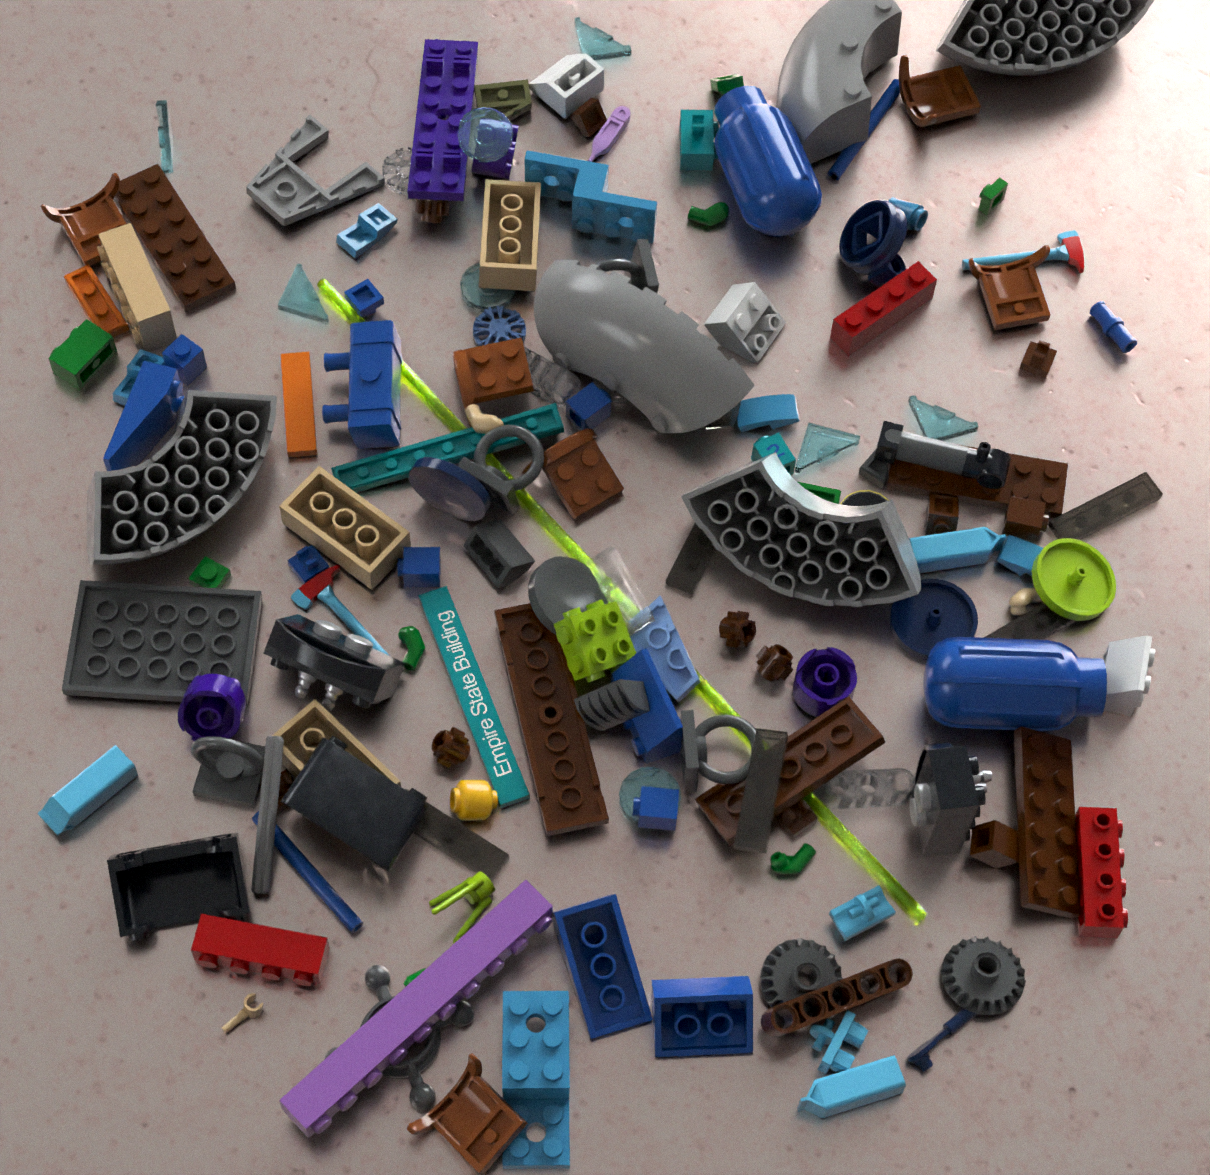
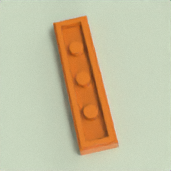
M308 351L281 354L288 458L317 455L310 353Z

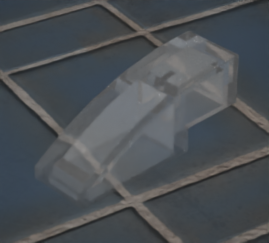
M610 546L586 562L598 581V586L609 603L617 601L630 637L656 620L636 581L615 548Z

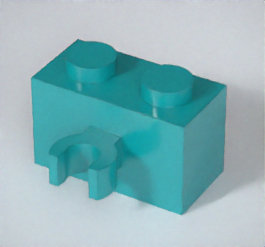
M681 109L679 124L680 170L713 171L714 160H719L714 144V138L719 130V122L714 121L713 110Z

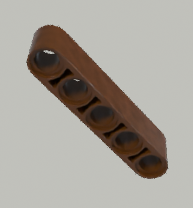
M892 959L771 1007L761 1017L762 1029L769 1036L779 1037L903 988L912 980V968L904 959ZM890 968L896 971L898 976L897 982L892 981L889 977ZM862 979L869 983L870 991L868 994L861 988ZM833 990L840 993L842 998L841 1005L834 1002L832 998ZM805 1001L809 1002L813 1007L812 1017L808 1016L804 1011ZM776 1012L784 1017L785 1025L783 1028L778 1027L775 1023Z

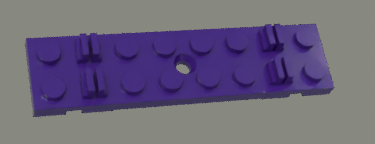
M425 39L407 190L408 199L464 201L478 42Z

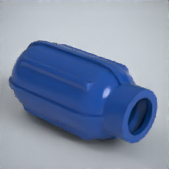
M755 86L737 87L724 94L715 105L714 113L720 125L714 142L717 157L747 224L756 231L770 237L787 235L792 237L812 221L821 207L822 192L819 182L789 118L779 108L767 103L761 89Z
M952 637L936 643L930 650L924 671L923 688L929 714L935 721L944 726L993 730H1015L1022 726L1037 731H1053L1071 724L1076 717H1101L1103 715L1107 694V673L1102 658L1077 657L1071 648L1060 642L1033 639Z

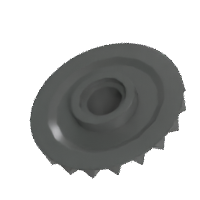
M976 936L969 940L962 939L957 945L951 947L942 963V981L949 996L962 1008L977 1014L994 1015L1009 1010L1020 999L1026 983L1024 977L1025 969L1020 964V958H1016L1013 954L1012 948L1007 949L1002 945L1001 940L994 942L988 936L984 939H977ZM980 969H986L991 974H985Z
M802 938L787 940L777 945L766 957L760 976L762 992L770 1007L843 979L841 966L836 962L835 955L831 954L826 949V946L819 945L814 940ZM799 972H804L809 976L810 986L803 985L799 981ZM833 990L832 998L838 1004L841 995L838 991ZM805 1001L804 1011L808 1016L812 1017L813 1007L809 1002Z

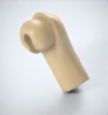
M471 404L465 409L471 426L477 433L486 434L490 430L504 425L503 421L496 416L482 414L479 406L476 404Z
M1022 588L1010 598V612L1012 615H1025L1027 613L1026 605L1043 601L1035 588Z

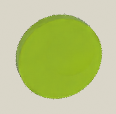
M1071 538L1054 540L1039 552L1033 562L1032 580L1037 594L1052 611L1062 617L1076 621L1091 620L1102 614L1115 597L1116 579L1109 562L1097 549L1083 541Z

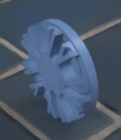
M496 306L493 309L488 307V309H484V312L475 318L473 338L477 346L490 344L491 341L497 343L511 340L510 337L513 339L522 337V341L524 342L525 322L516 310L512 311L504 308V306ZM498 314L499 319H494V315ZM502 315H508L509 317L504 319ZM488 317L491 321L486 322L484 319ZM521 328V333L513 332L512 330ZM488 335L483 341L478 336Z

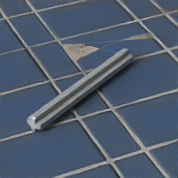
M267 736L265 744L251 885L252 892L267 894L270 889L284 739L280 736Z

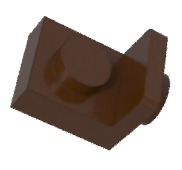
M929 494L925 536L956 531L959 518V497Z

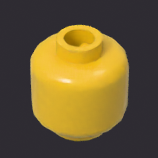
M461 780L450 791V809L462 821L486 820L490 817L492 809L497 808V792L492 790L486 780Z

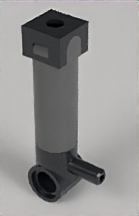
M888 421L883 422L874 460L894 465L895 459L976 479L981 486L989 489L1004 487L1011 462V457L1005 451L991 449V445L988 442H981L978 450L904 432V425Z

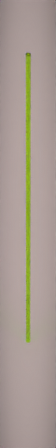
M325 278L317 283L318 288L352 323L366 322L362 317L360 318L352 306ZM402 360L401 375L455 432L467 429L454 413ZM492 453L486 455L485 461L487 466L498 469L509 480L515 479ZM525 488L515 491L517 498L577 561L585 564L596 574L606 592L617 601V604L632 620L636 619L642 613L640 609ZM696 670L701 681L696 687L721 714L741 717ZM737 730L749 742L745 734ZM762 739L764 752H766L771 747ZM813 792L803 798L811 809L918 922L926 918L928 913Z

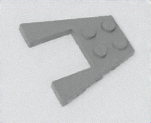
M308 115L305 124L293 132L290 136L291 140L284 148H279L269 165L266 164L246 186V191L254 201L283 226H286L385 185V177L365 162L324 190L293 163V161L329 137V130L314 117Z

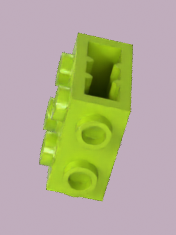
M603 599L586 605L587 611L581 612L580 607L562 613L563 620L553 624L574 681L586 677L589 683L605 677V670L610 669L612 674L636 654L617 601L604 604Z

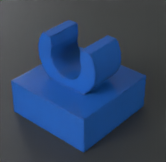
M368 278L344 292L345 299L360 318L363 316L367 318L384 304V297Z
M313 545L305 546L297 551L295 556L287 560L288 566L302 584H305L311 578L329 568L327 562Z

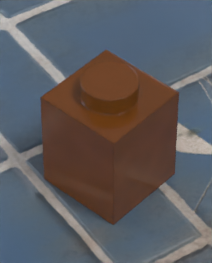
M1010 496L1005 512L1002 535H1011L1037 542L1040 531L1046 532L1049 515L1044 514L1046 503Z
M997 820L975 825L971 835L970 856L994 868L1019 863L1018 831Z

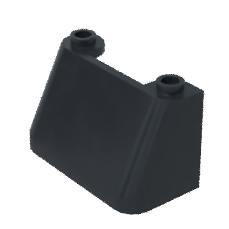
M333 735L329 740L323 737L280 802L292 810L301 813L302 816L365 857L370 858V860L384 870L390 871L428 810L429 806L425 803L427 797L414 788H411L409 792L369 767L345 751L348 745Z
M237 832L119 853L110 856L107 860L120 937L128 936L129 941L149 937L148 931L154 928L199 920L201 914L240 921L245 919L244 914L250 913L241 846Z

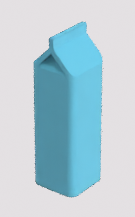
M986 527L914 537L909 538L919 572L926 573L987 563L995 551L1001 550L1006 536L1005 534L998 535Z
M115 745L50 797L43 809L37 814L57 836L64 831L71 830L137 777L136 767Z
M895 1055L814 1080L807 1097L800 1099L797 1107L798 1112L806 1110L820 1118H826L902 1094L906 1083Z

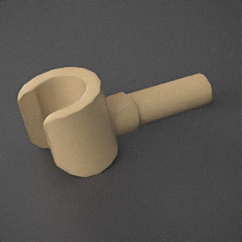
M255 993L248 994L244 999L243 1009L221 1027L226 1034L247 1017L257 1018L261 1015L263 1003L256 1008L248 1006L255 1001Z

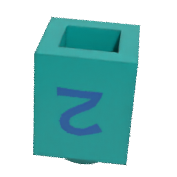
M779 432L770 437L768 435L763 436L753 444L751 455L753 462L776 452L790 475L794 474L796 458Z

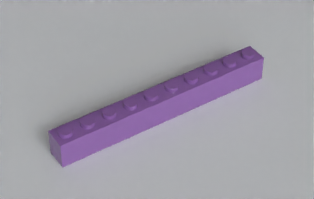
M527 880L523 881L279 1100L282 1110L308 1138L314 1133L320 1134L326 1130L332 1123L331 1118L340 1109L342 1111L349 1109L358 1098L356 1095L362 1089L373 1087L382 1078L383 1074L381 1072L390 1064L395 1066L401 1062L408 1053L407 1049L415 1041L417 1043L424 1041L432 1032L431 1027L438 1020L445 1021L455 1012L456 1004L464 997L467 999L471 998L480 989V982L488 975L493 977L499 973L505 965L504 961L512 953L518 955L529 943L528 939L534 933L541 934L552 923L553 906Z

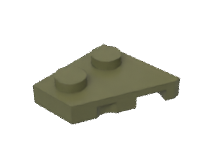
M528 79L474 85L479 123L481 119L508 123L532 108Z

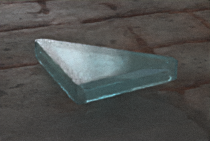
M580 17L574 18L581 54L586 53L594 61L631 56L632 50L630 45L624 46L613 40V36L597 27L594 29L581 22Z
M159 100L156 103V110L160 124L158 126L159 146L162 148L161 168L164 173H173V128L167 100Z
M297 264L279 300L278 309L328 324V315L325 313L311 282H309L302 264Z
M915 395L909 396V405L924 437L945 441L977 432L979 427L977 422L966 421L955 416L956 413L917 400Z
M808 423L795 472L800 473L802 469L814 463H821L836 456L840 451L852 445L857 446L860 436Z

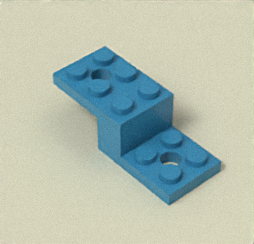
M526 151L524 159L525 182L541 183L540 196L558 198L562 201H572V229L585 233L603 234L612 238L620 237L637 241V239H648L649 243L654 242L657 201L608 193L609 165Z
M503 991L502 1094L503 1099L528 1124L503 1152L502 1167L503 1169H570L569 991ZM538 1017L545 1022L546 1026L541 1032L534 1033L528 1030L527 1022L531 1018ZM533 1126L543 1128L546 1133L544 1139L540 1142L530 1141L526 1135L529 1128Z

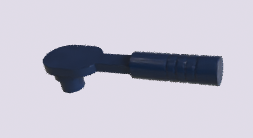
M963 1008L943 1024V1030L914 1050L907 1057L908 1060L919 1066L923 1072L933 1066L928 1054L929 1050L947 1034L952 1035L976 1016L977 1013Z

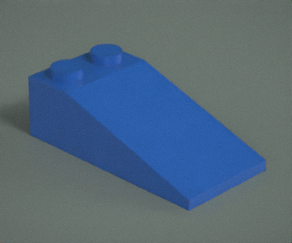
M143 361L103 457L107 471L139 465L175 424L177 411L184 399L182 391L183 382L180 381L176 368Z
M610 894L554 911L552 922L590 1039L653 1020L616 894Z

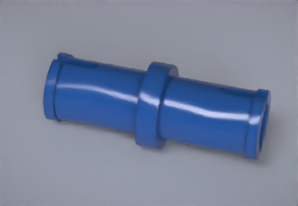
M1104 301L1094 304L1090 309V314L1102 326V332L1105 336L1111 337L1122 353H1128L1137 345V340L1124 327V321L1120 317H1116Z

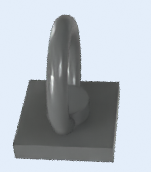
M637 239L631 261L626 259H610L595 264L599 265L600 269L604 272L613 270L625 271V276L631 279V285L640 290L647 287L656 293L658 292L659 282L648 239Z
M503 425L490 430L481 438L475 449L474 462L463 457L458 467L467 471L484 486L490 496L491 503L514 516L520 507L515 491L529 486L539 476L544 464V450L539 439L528 429L517 425ZM504 437L520 438L529 445L532 451V463L528 471L519 478L509 480L498 469L489 465L486 466L485 461L489 447L495 441Z
M694 710L681 711L680 721L683 725L680 752L684 793L697 792L699 773L715 783L735 784L748 779L756 772L763 759L764 747L759 732L750 722L735 715L722 714L704 720L695 729ZM719 727H732L745 734L751 744V755L748 762L740 769L730 772L719 771L708 765L705 736L710 731Z
M215 736L201 737L195 740L191 745V753L201 765L192 791L193 795L255 808L261 788L260 784H262L265 746Z

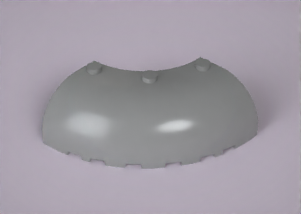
M829 0L806 22L792 42L779 76L776 108H779L792 122L810 164L844 150L854 143L863 142L868 139L872 96L865 85L864 79L869 72H873L882 63L898 55L902 10L894 0Z
M964 0L942 36L936 51L956 62L990 73L1012 76L1054 73L1089 61L1114 46L1144 17L1155 0Z
M556 259L545 271L538 284L534 300L535 323L543 344L553 356L554 363L562 370L586 374L603 382L609 389L616 390L632 402L660 433H685L702 428L733 409L755 386L733 358L727 360L717 349L720 344L714 338L710 339L696 330L699 324L683 311L679 314L675 313L665 305L667 302L665 298L647 287L640 290L631 285L630 278L618 272L612 271L609 275L602 271L599 265L591 264L588 268L581 266L580 261Z
M188 390L177 411L174 435L161 450L137 466L113 471H95L87 490V553L89 564L115 565L158 556L185 545L221 520L242 497L263 462L275 423L277 396Z
M776 452L717 477L681 496L691 517L713 542L712 545L718 552L721 551L740 571L768 585V588L778 593L825 606L862 607L863 605L896 602L917 595L921 591L918 564L893 500L869 506H847L824 500L812 494L795 481L782 465Z

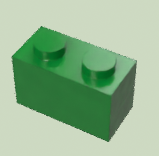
M86 319L80 326L75 327L71 331L69 337L60 346L54 348L48 359L53 374L80 391L112 358L117 349L111 334Z

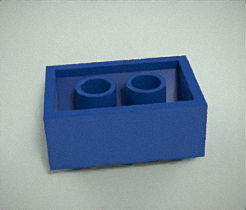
M647 648L642 649L611 674V683L619 679L644 682L650 711L622 724L625 730H631L634 737L631 739L634 751L637 756L642 755L647 765L680 752L683 725Z
M749 976L652 980L655 1057L753 1053V991Z

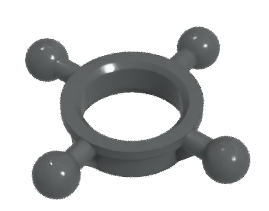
M382 965L371 966L365 973V983L368 988L376 991L379 1002L367 1013L361 1026L395 997L391 996L388 988L390 973ZM461 1000L456 1004L455 1012L445 1021L440 1019L431 1027L432 1032L428 1037V1041L424 1049L417 1056L410 1060L399 1062L395 1066L390 1064L381 1072L383 1076L389 1078H409L412 1086L409 1100L412 1106L418 1110L429 1109L436 1099L434 1089L429 1084L424 1083L421 1072L431 1065L438 1054L441 1044L440 1028L450 1024L466 1026L474 1018L473 1006L465 1000ZM334 1047V1048L330 1049V1050L326 1053L325 1059H326L332 1052H334L338 1047Z

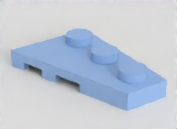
M659 596L627 626V630L636 653L647 648L665 689L680 702L701 681L663 598Z

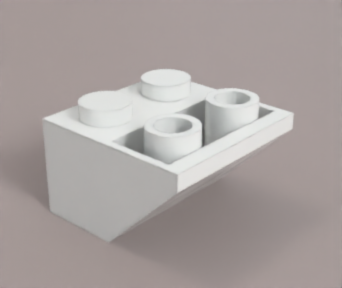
M586 53L566 55L531 81L529 89L566 119L586 101L594 98L604 90L605 69Z
M755 282L732 285L706 320L704 326L721 346L753 363H758L786 322Z
M1146 635L1109 642L1103 655L1107 673V694L1104 711L1131 717L1135 707H1141L1144 694H1148L1151 683V676H1147L1148 667H1152L1155 658V649H1151V636Z

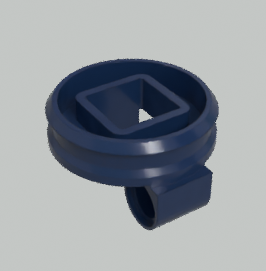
M884 199L868 202L856 210L847 221L840 237V256L844 264L859 274L868 275V281L878 287H881L906 270L903 259L897 254L907 232V219L904 212ZM869 233L878 240L867 245V234Z

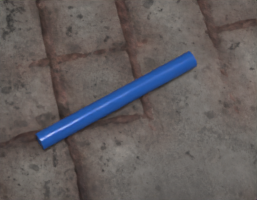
M894 79L871 110L868 138L899 96V79ZM867 140L854 143L845 148L831 166L827 175L831 177L834 173L837 176L835 179L839 180Z
M259 811L252 817V821L256 825H258ZM276 824L274 846L351 933L358 931L364 922Z

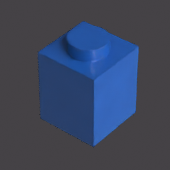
M183 334L162 352L165 366L176 368L180 381L186 386H189L207 368L203 349Z
M592 382L566 401V417L579 430L594 429L611 416V398L604 389H599Z
M404 547L403 558H398L397 563L398 576H403L404 588L440 587V547Z
M641 786L640 797H634L632 815L639 816L638 827L675 831L679 789Z

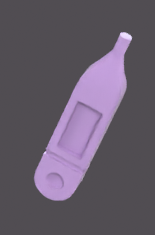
M625 106L615 108L611 117L607 119L595 136L592 144V153L588 161L593 162L596 157L609 152L630 121L629 108Z

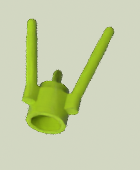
M479 871L473 877H468L461 884L429 901L430 906L440 903L432 909L433 915L445 910L463 897L471 904L479 903L453 939V943L467 933L484 908L492 903L489 896L495 892V887L488 876Z

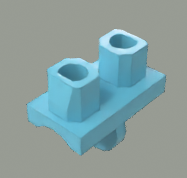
M878 885L830 910L829 915L846 941L894 916L896 911L889 904L881 887Z
M847 1010L836 1033L831 1031L835 1024L831 1019H826L823 1026L812 1025L809 1033L816 1039L812 1048L820 1052L824 1044L829 1045L817 1070L826 1074L828 1069L835 1072L850 1069L855 1057L839 1048L844 1040L860 1049L869 1031L854 1021L856 1014Z

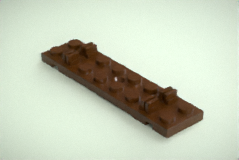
M530 603L494 610L547 836L608 824L609 817L604 797L602 796L585 722L577 711L574 699L578 698L574 678L567 666V660L557 636L540 622ZM552 709L556 712V716L548 718L544 713Z

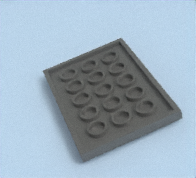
M80 580L62 684L63 694L182 702L186 689L194 677L205 674H221L229 678H235L240 682L245 694L246 706H248L262 603L261 591Z

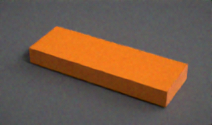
M89 264L64 276L66 284L90 322L111 334L113 338L129 330L125 319Z

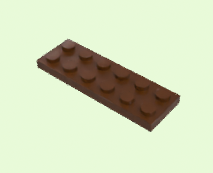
M159 164L120 181L114 200L127 221L132 224L139 240L185 312L236 288L235 281Z
M964 446V447H968V448H972V449L978 450V448H975V447ZM1008 453L1011 457V462L1004 487L989 489L981 486L976 479L895 459L894 465L890 464L886 489L924 496L935 494L959 497V502L1005 510L1010 496L1045 502L1044 514L1049 515L1051 518L1060 519L1063 512L1068 463Z
M848 696L764 752L759 768L748 779L735 784L718 783L697 797L695 801L731 847L883 745L885 740L879 730Z
M1021 726L1014 730L1021 907L1073 919L1080 916L1071 740Z

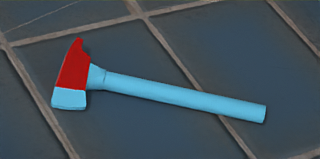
M1073 230L1058 234L1057 238L1061 246L1050 249V253L1044 261H1068V264L1075 266L1079 273H1083L1084 253L1078 233ZM1036 251L973 258V260L980 265H1003L1021 260ZM969 259L962 260L964 271L970 270Z
M339 565L332 566L317 574L291 595V599L304 610H308L313 603L320 599L334 611L354 635L368 639L373 643L372 648L389 655L334 595L332 590L333 578L341 570Z

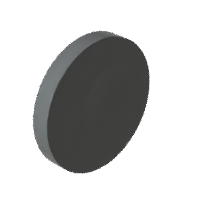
M559 556L546 560L535 569L529 580L528 596L531 607L540 622L555 635L556 630L553 624L564 619L562 613L580 607L581 612L587 611L586 605L603 599L604 604L609 603L606 590L596 574L585 564L569 557Z

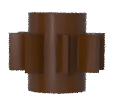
M416 199L415 212L421 214L422 221L440 223L442 222V215L449 216L450 203L447 200Z
M728 611L727 617L721 620L719 636L720 638L727 639V647L738 648L740 646L746 648L748 647V642L754 639L756 635V622L748 620V612Z
M779 644L771 645L770 648L764 645L756 655L758 658L756 662L758 664L756 667L758 673L770 682L778 681L780 678L785 681L793 671L791 667L793 664L791 662L793 659L792 654Z
M452 727L450 731L445 729L436 734L431 748L434 752L433 756L437 757L438 763L449 768L452 763L455 765L462 764L467 759L470 753V744L468 743L469 739L464 737L465 732Z

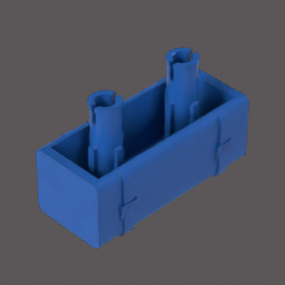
M393 321L351 323L350 352L324 354L326 372L349 370L348 404L323 405V421L325 424L348 421V431L356 447L359 449L395 447L400 445L402 354L401 340Z

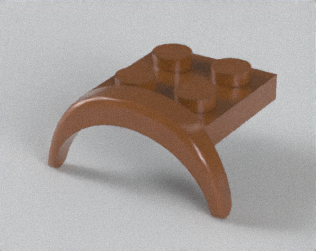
M907 55L901 56L899 64L900 94L907 113L916 125L920 127L930 126L980 112L981 105L961 65L910 77L909 58Z
M117 173L112 174L109 182L101 191L86 201L65 208H51L45 204L40 206L50 220L62 225L84 266L88 264L91 266L101 261L97 247L101 246L98 234L126 225L124 218L113 201L120 185V178Z
M1044 245L1028 257L1003 265H980L974 262L973 258L969 259L971 273L979 281L994 330L1049 320L1051 314L1035 270L1048 257L1050 253L1049 245Z
M522 337L463 350L460 349L452 354L464 409L471 404L534 392ZM467 417L469 426L472 427V426H471V423H470V421H469V419H468V417Z
M591 428L580 430L544 451L542 469L573 520L624 490L623 485L594 439L598 436ZM532 461L523 469L522 475L528 471Z
M471 1053L468 1056L466 1069L455 1086L432 1110L420 1119L409 1123L407 1130L411 1134L418 1135L436 1128L478 1173L484 1175L528 1123L481 1077L482 1063Z

